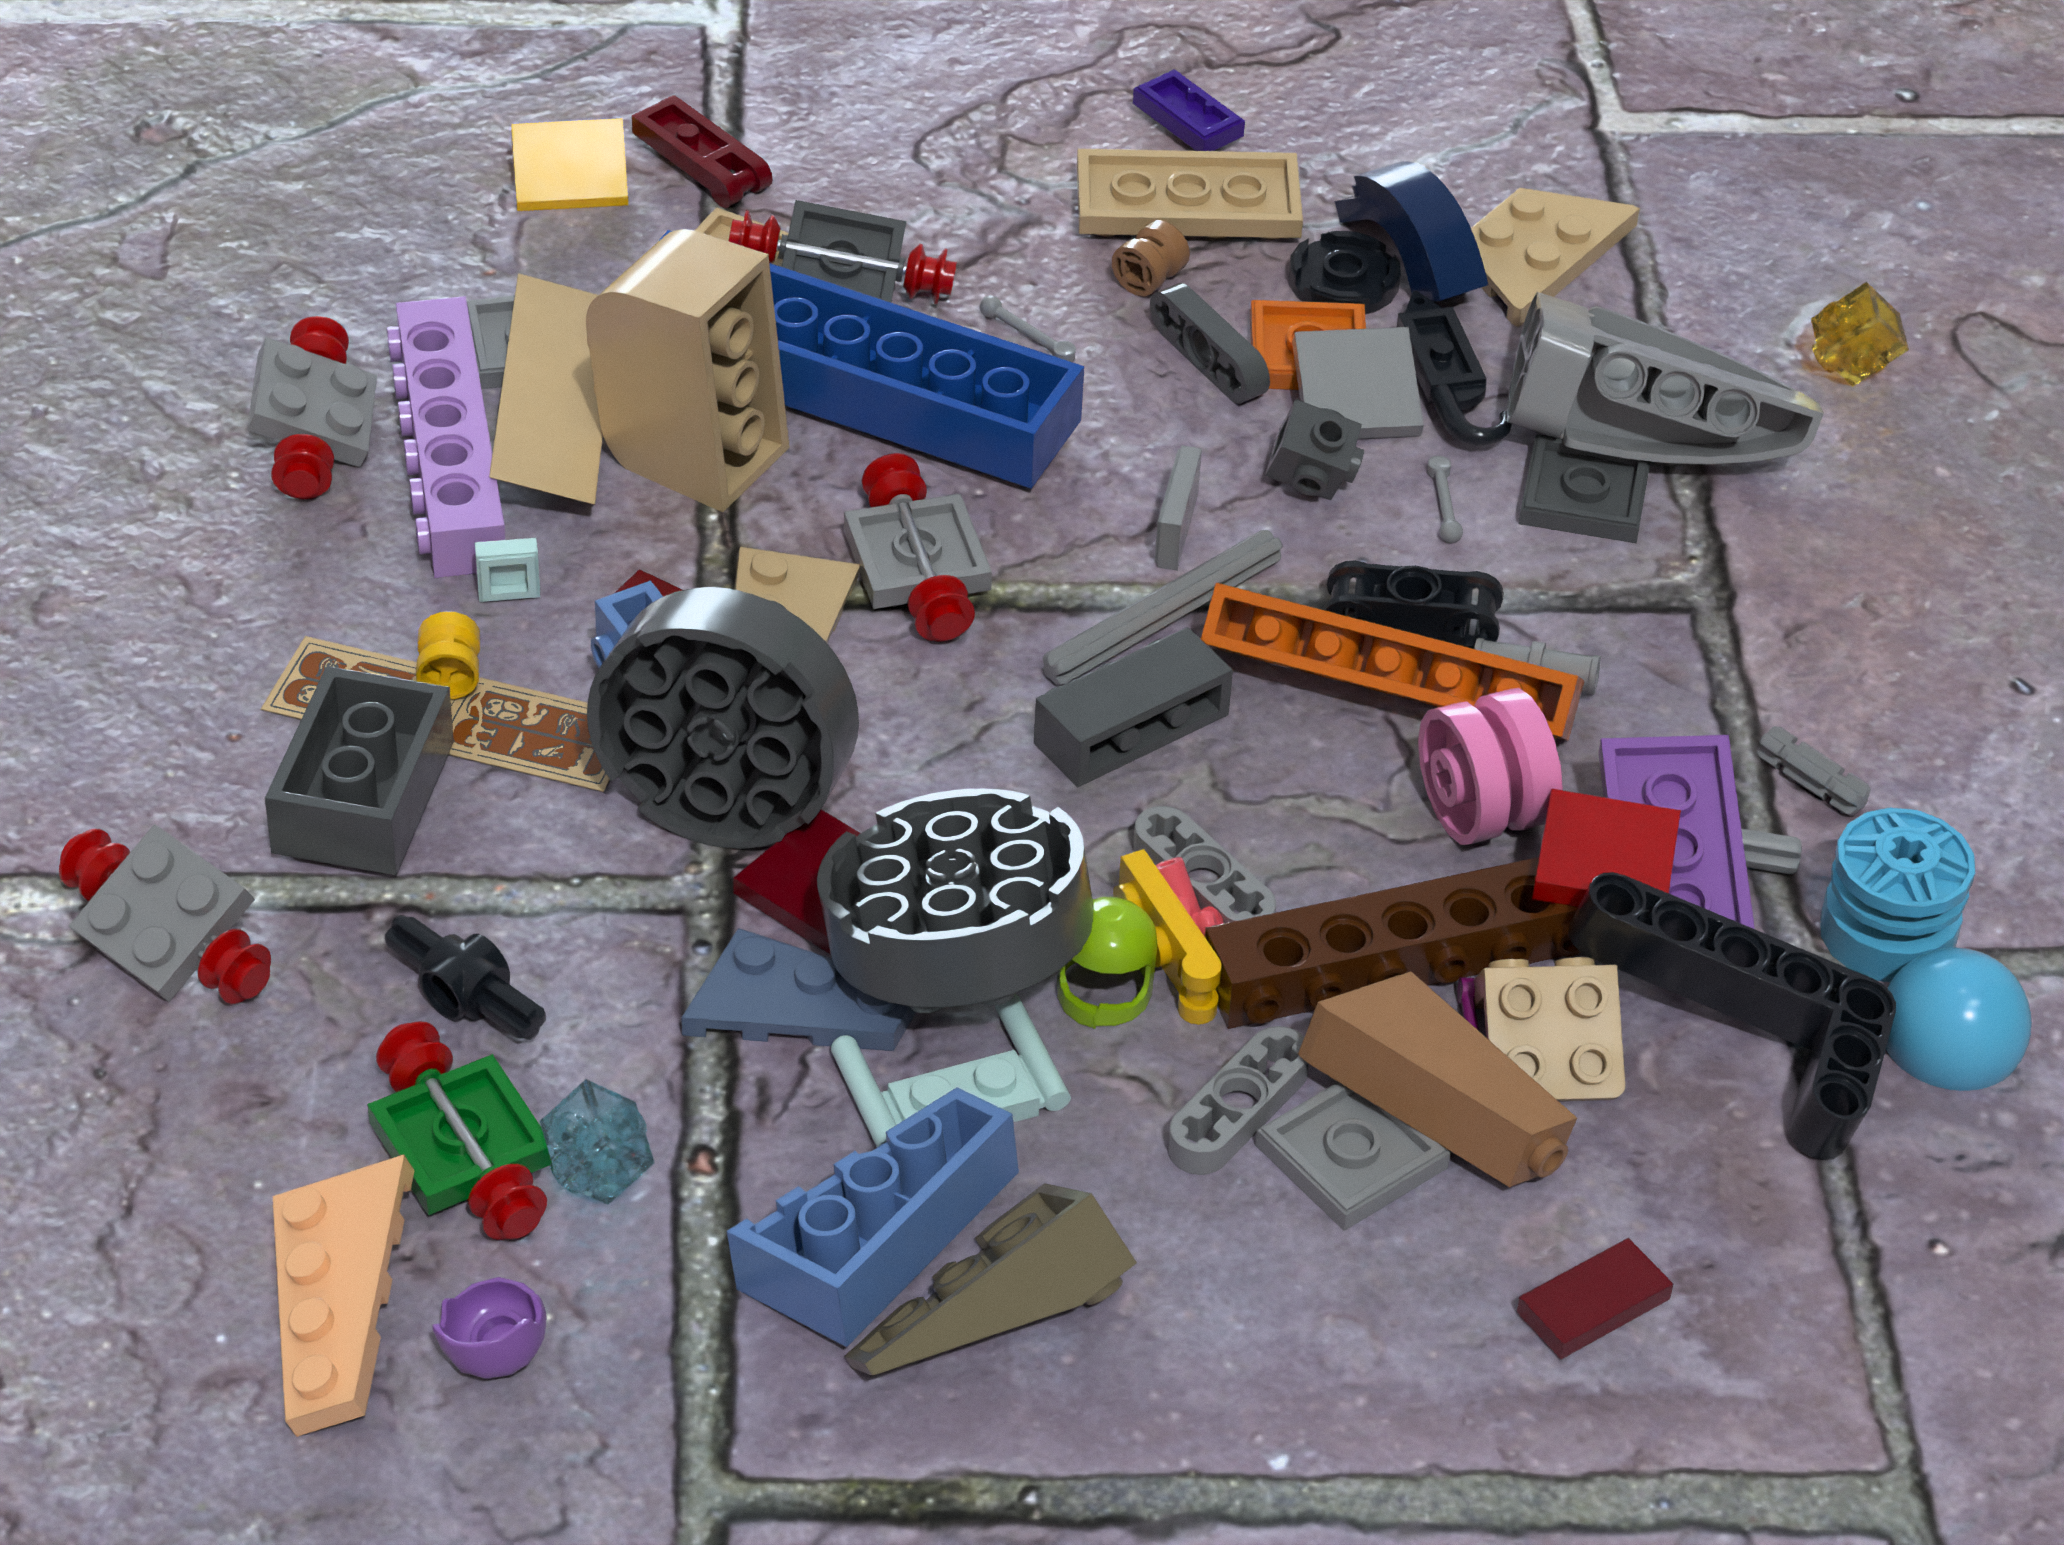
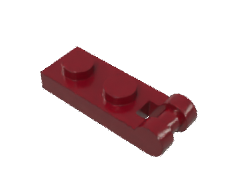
M672 95L632 115V133L708 188L715 202L722 208H728L740 202L743 198V193L747 191L757 193L772 184L773 176L771 169L762 157L676 95Z

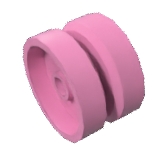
M1520 688L1507 689L1480 696L1474 706L1468 702H1459L1428 710L1421 720L1418 738L1420 768L1426 792L1436 817L1450 837L1460 845L1474 844L1501 836L1506 827L1512 831L1525 830L1546 823L1551 789L1563 790L1561 764L1555 740L1546 718L1530 695Z

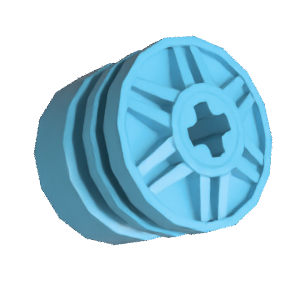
M1890 807L1866 812L1848 823L1837 842L1836 858L1831 868V882L1826 890L1820 916L1821 938L1831 955L1847 968L1877 981L1891 982L1906 964L1920 955L1933 950L1956 947L1963 922L1962 912L1968 903L1969 890L1975 876L1974 853L1964 836L1944 820L1919 810Z

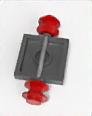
M795 200L789 234H782L781 240H779L781 228L774 215H771L766 223L761 225L752 222L749 210L745 212L744 221L733 219L728 240L729 242L768 254L769 263L771 264L775 262L776 253L779 251L778 259H783L782 267L890 303L892 302L895 281L901 282L902 275H905L903 288L910 300L916 296L919 290L931 292L934 304L937 305L939 294L951 296L957 262L946 260L947 248L942 251L938 258L926 256L923 244L921 243L909 253L908 263L905 264V258L900 257L907 221Z

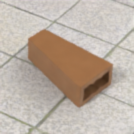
M1408 972L1317 1003L1298 1053L1308 1064L1508 1187L1538 1176L1541 1178L1547 1177L1555 1172L1564 1162L1568 1154V1146L1566 1144L1577 1117L1414 973Z

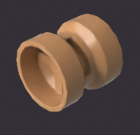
M1155 220L1141 229L1135 239L1125 242L1116 249L1112 256L1113 272L1119 283L1128 292L1136 296L1146 297L1160 288L1165 282L1166 277L1169 278L1176 275L1187 265L1190 250L1183 234L1174 225L1166 221Z

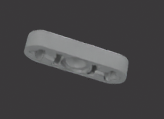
M1155 806L1146 809L1137 817L1134 832V852L1145 849L1155 865L1165 860L1176 858L1177 855V857L1183 858L1188 873L1197 868H1207L1221 876L1218 880L1208 883L1198 882L1190 877L1201 909L1208 906L1214 907L1220 912L1224 923L1276 912L1274 894L1187 814L1174 807Z
M1282 1026L1268 1027L1255 1034L1173 1117L1170 1124L1168 1154L1171 1161L1179 1169L1196 1175L1210 1174L1221 1169L1256 1134L1257 1129L1264 1126L1306 1082L1309 1064L1298 1055L1304 1036L1294 1029ZM1267 1059L1275 1062L1269 1068L1268 1078L1265 1076ZM1243 1091L1254 1096L1258 1102L1249 1108H1235L1226 1104L1222 1097L1229 1092ZM1211 1121L1214 1123L1212 1141L1204 1138L1211 1130Z

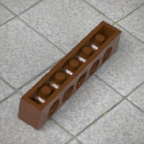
M1539 857L1205 927V938L1222 964L1220 984L1216 988L1219 996L1218 1009L1227 1029L1254 1023H1267L1277 1018L1314 1011L1319 1001L1408 972L1414 973L1429 986L1438 983L1455 982L1460 977L1478 975L1484 968H1489V963L1492 961L1524 959L1528 960L1529 964L1563 956L1578 955L1581 952L1572 944L1568 935L1569 924L1578 907L1532 899Z

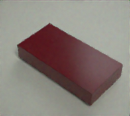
M1628 1237L1520 1296L1517 1313L1560 1359H1563L1670 1300L1673 1283Z

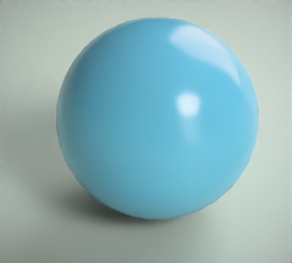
M1954 947L1933 950L1910 961L1890 982L1887 989L1892 993L1896 1001V1013L1886 1051L1901 1069L1916 1079L1949 1090H1979L1996 1085L2006 1079L2022 1061L2031 1036L2032 1019L2029 1002L2017 978L2008 968L1993 957L1967 948Z

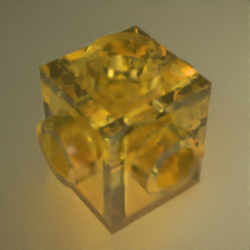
M1867 281L1841 299L1829 303L1820 313L1811 318L1816 343L1812 345V350L1817 361L1828 373H1833L1834 371L1839 373L1852 387L1868 376L1881 371L1888 363L1909 350L1900 313Z

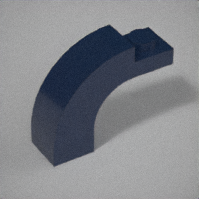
M1401 161L1355 175L1356 184L1352 185L1354 196L1334 201L1340 223L1369 219L1377 222L1387 231L1402 258L1411 294L1413 291H1418L1431 301H1441L1489 285L1477 242L1461 207L1443 182L1424 166L1410 161Z

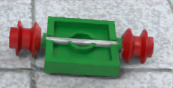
M418 1021L404 1023L393 1028L385 1036L377 1050L376 1063L384 1073L389 1074V1083L396 1093L367 1104L369 1123L391 1158L405 1155L415 1172L411 1189L426 1213L431 1215L468 1199V1205L472 1213L477 1217L483 1218L482 1228L490 1238L496 1240L517 1239L532 1232L539 1224L547 1207L545 1193L541 1188L533 1186L532 1173L555 1164L554 1145L494 1055L491 1054L450 1071L453 1063L452 1052L445 1044L440 1043L439 1033L432 1024Z

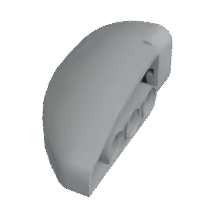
M1536 292L1524 322L1507 402L1508 423L1563 439L1564 445L1569 448L1625 459L1675 464L1754 462L1801 453L1814 440L1824 414L1820 404L1807 395L1757 369L1694 341L1599 306H1594L1588 311L1586 307Z

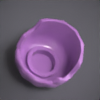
M496 1277L471 1284L455 1298H445L441 1304L440 1323L433 1324L432 1328L443 1353L462 1373L490 1379L513 1375L530 1363L544 1339L547 1316L542 1299L531 1288L522 1282Z

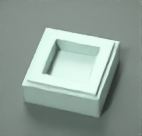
M536 538L475 542L479 602L540 597Z

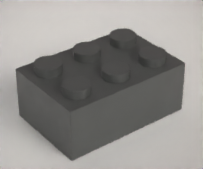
M326 666L265 796L271 853L397 875L454 743L450 687Z

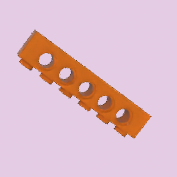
M1215 583L1201 640L1207 646L1214 649L1436 707L1459 702H1468L1474 706L1480 696L1507 689L1520 688L1536 702L1546 718L1553 737L1569 741L1584 685V680L1577 675L1220 583Z

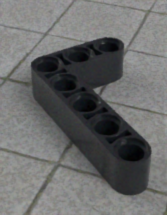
M1610 872L1594 877L1569 924L1568 935L1572 944L1579 952L1606 965H1617L1618 970L1810 1049L1789 1122V1134L1793 1143L1810 1157L1829 1160L1842 1155L1871 1107L1895 1017L1896 1001L1885 985L1864 974L1628 876Z

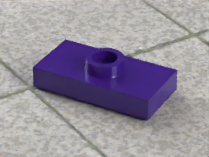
M1175 69L1133 88V104L1196 151H1214L1244 136L1245 120Z

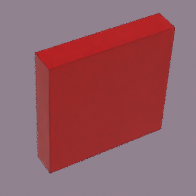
M1551 789L1532 899L1578 907L1594 877L1610 872L1628 876L1669 893L1681 810Z

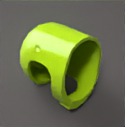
M1118 897L1093 899L1094 912L1091 934L1081 952L1058 970L1057 998L1064 1012L1077 1023L1094 1029L1096 1026H1116L1134 1020L1146 1009L1152 996L1157 954L1155 925L1146 911L1133 902ZM1078 963L1086 969L1104 974H1124L1139 970L1145 979L1141 991L1132 1001L1119 1004L1100 1003L1097 1006L1083 1002L1071 993L1065 973L1070 966Z

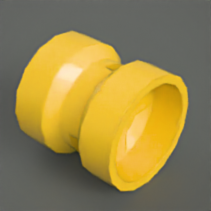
M439 612L430 615L422 622L418 629L419 656L416 665L417 682L450 687V699L467 696L476 688L479 682V659L477 656L480 652V629L474 620L461 613Z

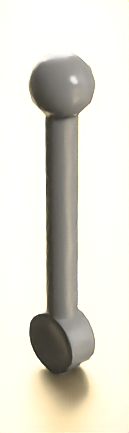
M990 295L982 299L980 311L985 317L999 318L1053 352L1052 356L1070 362L1075 360L1076 347L1073 343L1069 341H1055L1004 309L1001 301L995 296Z
M1433 456L1428 460L1427 474L1436 480L1444 522L1439 532L1445 542L1452 544L1461 539L1463 528L1460 523L1455 521L1447 477L1450 475L1451 461L1444 456Z

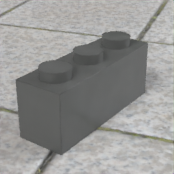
M1186 627L1163 639H1157L1146 647L1114 662L1103 664L1097 670L1065 685L1054 687L1047 693L1037 697L1035 704L1034 744L1078 788L1228 716L1233 669L1192 630Z

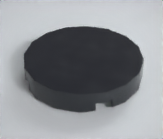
M1351 231L1322 233L1320 241H1315L1308 245V238L1299 243L1290 256L1289 286L1296 297L1302 302L1365 304V314H1369L1389 305L1399 291L1401 277L1399 259L1395 254L1392 258L1391 255L1386 253V245L1365 234Z

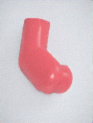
M1182 857L1168 859L1156 864V867L1204 937L1205 927L1224 924L1223 918L1217 909L1211 906L1203 909L1200 908Z

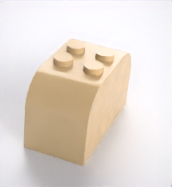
M681 229L668 233L590 303L587 309V345L590 351L594 393L597 399L601 431L610 451L625 469L724 512L790 448L769 255L693 230Z

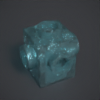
M587 1079L540 1120L552 1161L550 1164L552 1174L562 1187L572 1193L580 1192L608 1205L655 1164L646 1136L647 1125L638 1111L636 1102Z

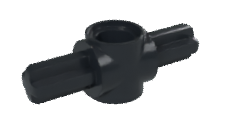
M399 915L392 920L391 928L385 933V942L390 949L420 969L419 982L428 1002L439 1014L452 1021H457L464 1015L473 1020L488 1017L510 1034L520 1039L531 1040L538 1035L540 1027L546 1021L544 1008L510 985V970L507 961L501 951L488 938L480 934H471L466 939L456 934L441 937L414 917Z

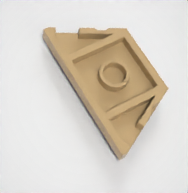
M1526 188L1517 189L1471 227L1489 284L1481 288L1489 298L1499 295L1508 306L1506 318L1511 324L1517 327L1521 326L1525 322L1527 312L1536 292L1552 297L1556 296L1637 226L1640 208L1629 204Z

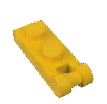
M1145 849L1121 856L1119 885L1114 887L1113 897L1133 902L1146 911L1153 921L1157 935L1155 967H1162L1179 992L1178 1012L1180 1017L1191 1024L1198 1025L1212 1021L1217 1015L1219 996L1216 988L1220 984L1222 967L1219 957Z

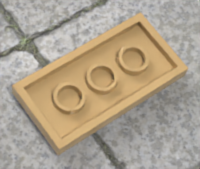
M1077 149L1079 234H1097L1100 236L1137 235L1149 223L1161 220L1174 225L1183 236H1207L1216 239L1225 237H1262L1270 240L1301 238L1303 215L1297 153Z

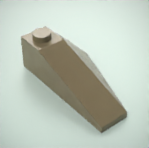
M1044 1183L975 1237L982 1249L977 1255L967 1257L958 1263L956 1261L946 1263L932 1276L935 1281L933 1288L936 1292L927 1300L924 1297H917L900 1305L844 1357L852 1368L873 1376L1081 1306L1085 1302L1087 1305H1093L1116 1292L1123 1283L1120 1276L1137 1262L1092 1193Z

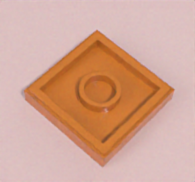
M1251 300V345L1259 351L1266 362L1270 376L1269 389L1299 390L1292 346L1294 332L1366 329L1365 304Z

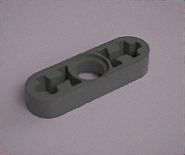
M1178 283L1155 292L1151 296L1150 311L1152 319L1161 335L1232 402L1240 404L1268 391L1270 386L1269 371L1259 351L1188 285Z

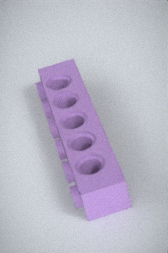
M466 296L396 303L398 326L387 327L390 362L402 361L399 364H392L396 399L407 398V401L398 402L401 436H413V439L404 440L407 476L419 474V478L409 479L413 515L425 514L423 518H415L419 555L431 554L434 578L477 574L475 542L505 540V525L497 479L489 478L492 448Z

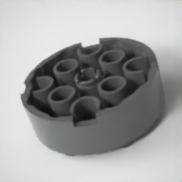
M702 587L677 591L661 597L644 608L629 624L596 673L590 688L587 704L588 730L596 756L609 779L613 781L618 777L627 789L641 801L638 810L661 827L679 836L702 844L722 848L744 849L771 845L782 841L786 833L797 829L804 823L809 824L825 804L849 763L855 749L859 729L858 706L852 683L844 666L826 641L807 623L788 611L780 603L754 594L727 588Z
M962 789L928 794L897 803L876 812L877 824L858 836L846 831L829 848L819 867L817 887L830 953L837 971L848 983L863 993L880 1000L907 1005L918 1013H931L943 1007L976 1003L990 1006L1004 1004L1010 1001L1016 992L1046 979L1065 966L1075 955L1081 952L1092 930L1093 898L1084 842L1079 827L1059 807L1050 813L1033 807L1030 795L1020 792L998 789Z

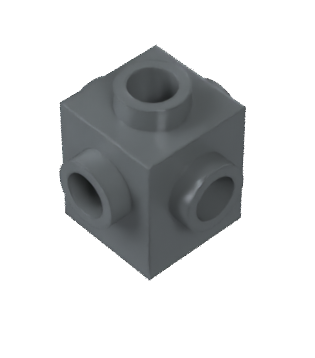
M1296 399L1279 428L1265 476L1289 484L1303 494L1332 500L1342 481L1352 483L1360 468L1364 450L1356 447L1362 424L1345 418L1335 410L1319 408Z

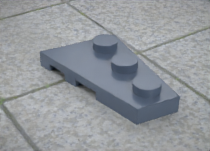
M738 928L681 1017L682 1036L706 1037L707 1029L742 1031L743 1040L768 1042L769 1033L807 1036L812 1045L831 1047L836 1038L848 1035L856 1040L860 1049L894 1051L916 1012L907 1005L880 1000L853 987L837 971L832 958Z

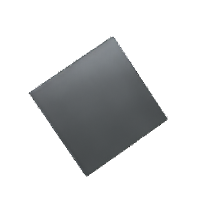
M1536 434L1519 524L1637 543L1651 461L1625 459L1573 449L1565 446L1563 439Z

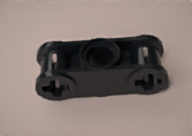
M1356 560L1336 564L1329 572L1326 585L1331 598L1324 605L1323 610L1348 616L1349 608L1355 609L1354 618L1472 649H1474L1478 638L1493 642L1498 640L1500 626L1498 619L1495 617V612L1501 607L1504 593L1500 582L1488 573L1428 569L1417 565L1402 567L1368 564ZM1354 577L1356 578L1355 593L1350 594V579ZM1475 588L1479 590L1477 605L1471 604L1472 592ZM1476 619L1475 634L1471 636L1469 634L1470 620Z

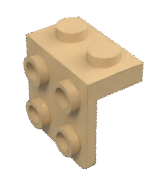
M1586 957L1560 959L1554 962L1555 966L1529 967V961L1524 959H1504L1490 962L1489 968H1484L1474 979L1475 1008L1484 1009L1486 1038L1558 1101H1595L1618 1098L1625 1090V1072L1617 965H1595L1594 959Z

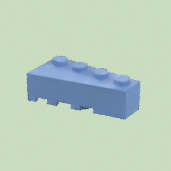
M956 1087L886 1131L887 1142L871 1152L861 1154L854 1151L833 1164L835 1174L809 1191L805 1192L798 1186L775 1200L777 1211L758 1223L753 1224L747 1218L727 1230L736 1289L848 1347L1019 1173L1012 1113Z

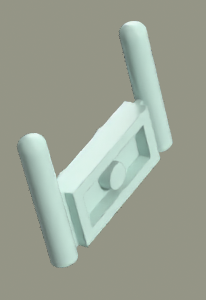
M1017 994L1010 1001L995 1005V1009L1016 1050L888 1083L887 1091L880 1092L868 1064L853 1037L843 1035L834 1040L831 1052L876 1147L887 1142L886 1131L956 1087L1012 1113L1013 1122L1039 1116V1109L1044 1107L1049 1111H1057L1068 1105L1071 1096Z

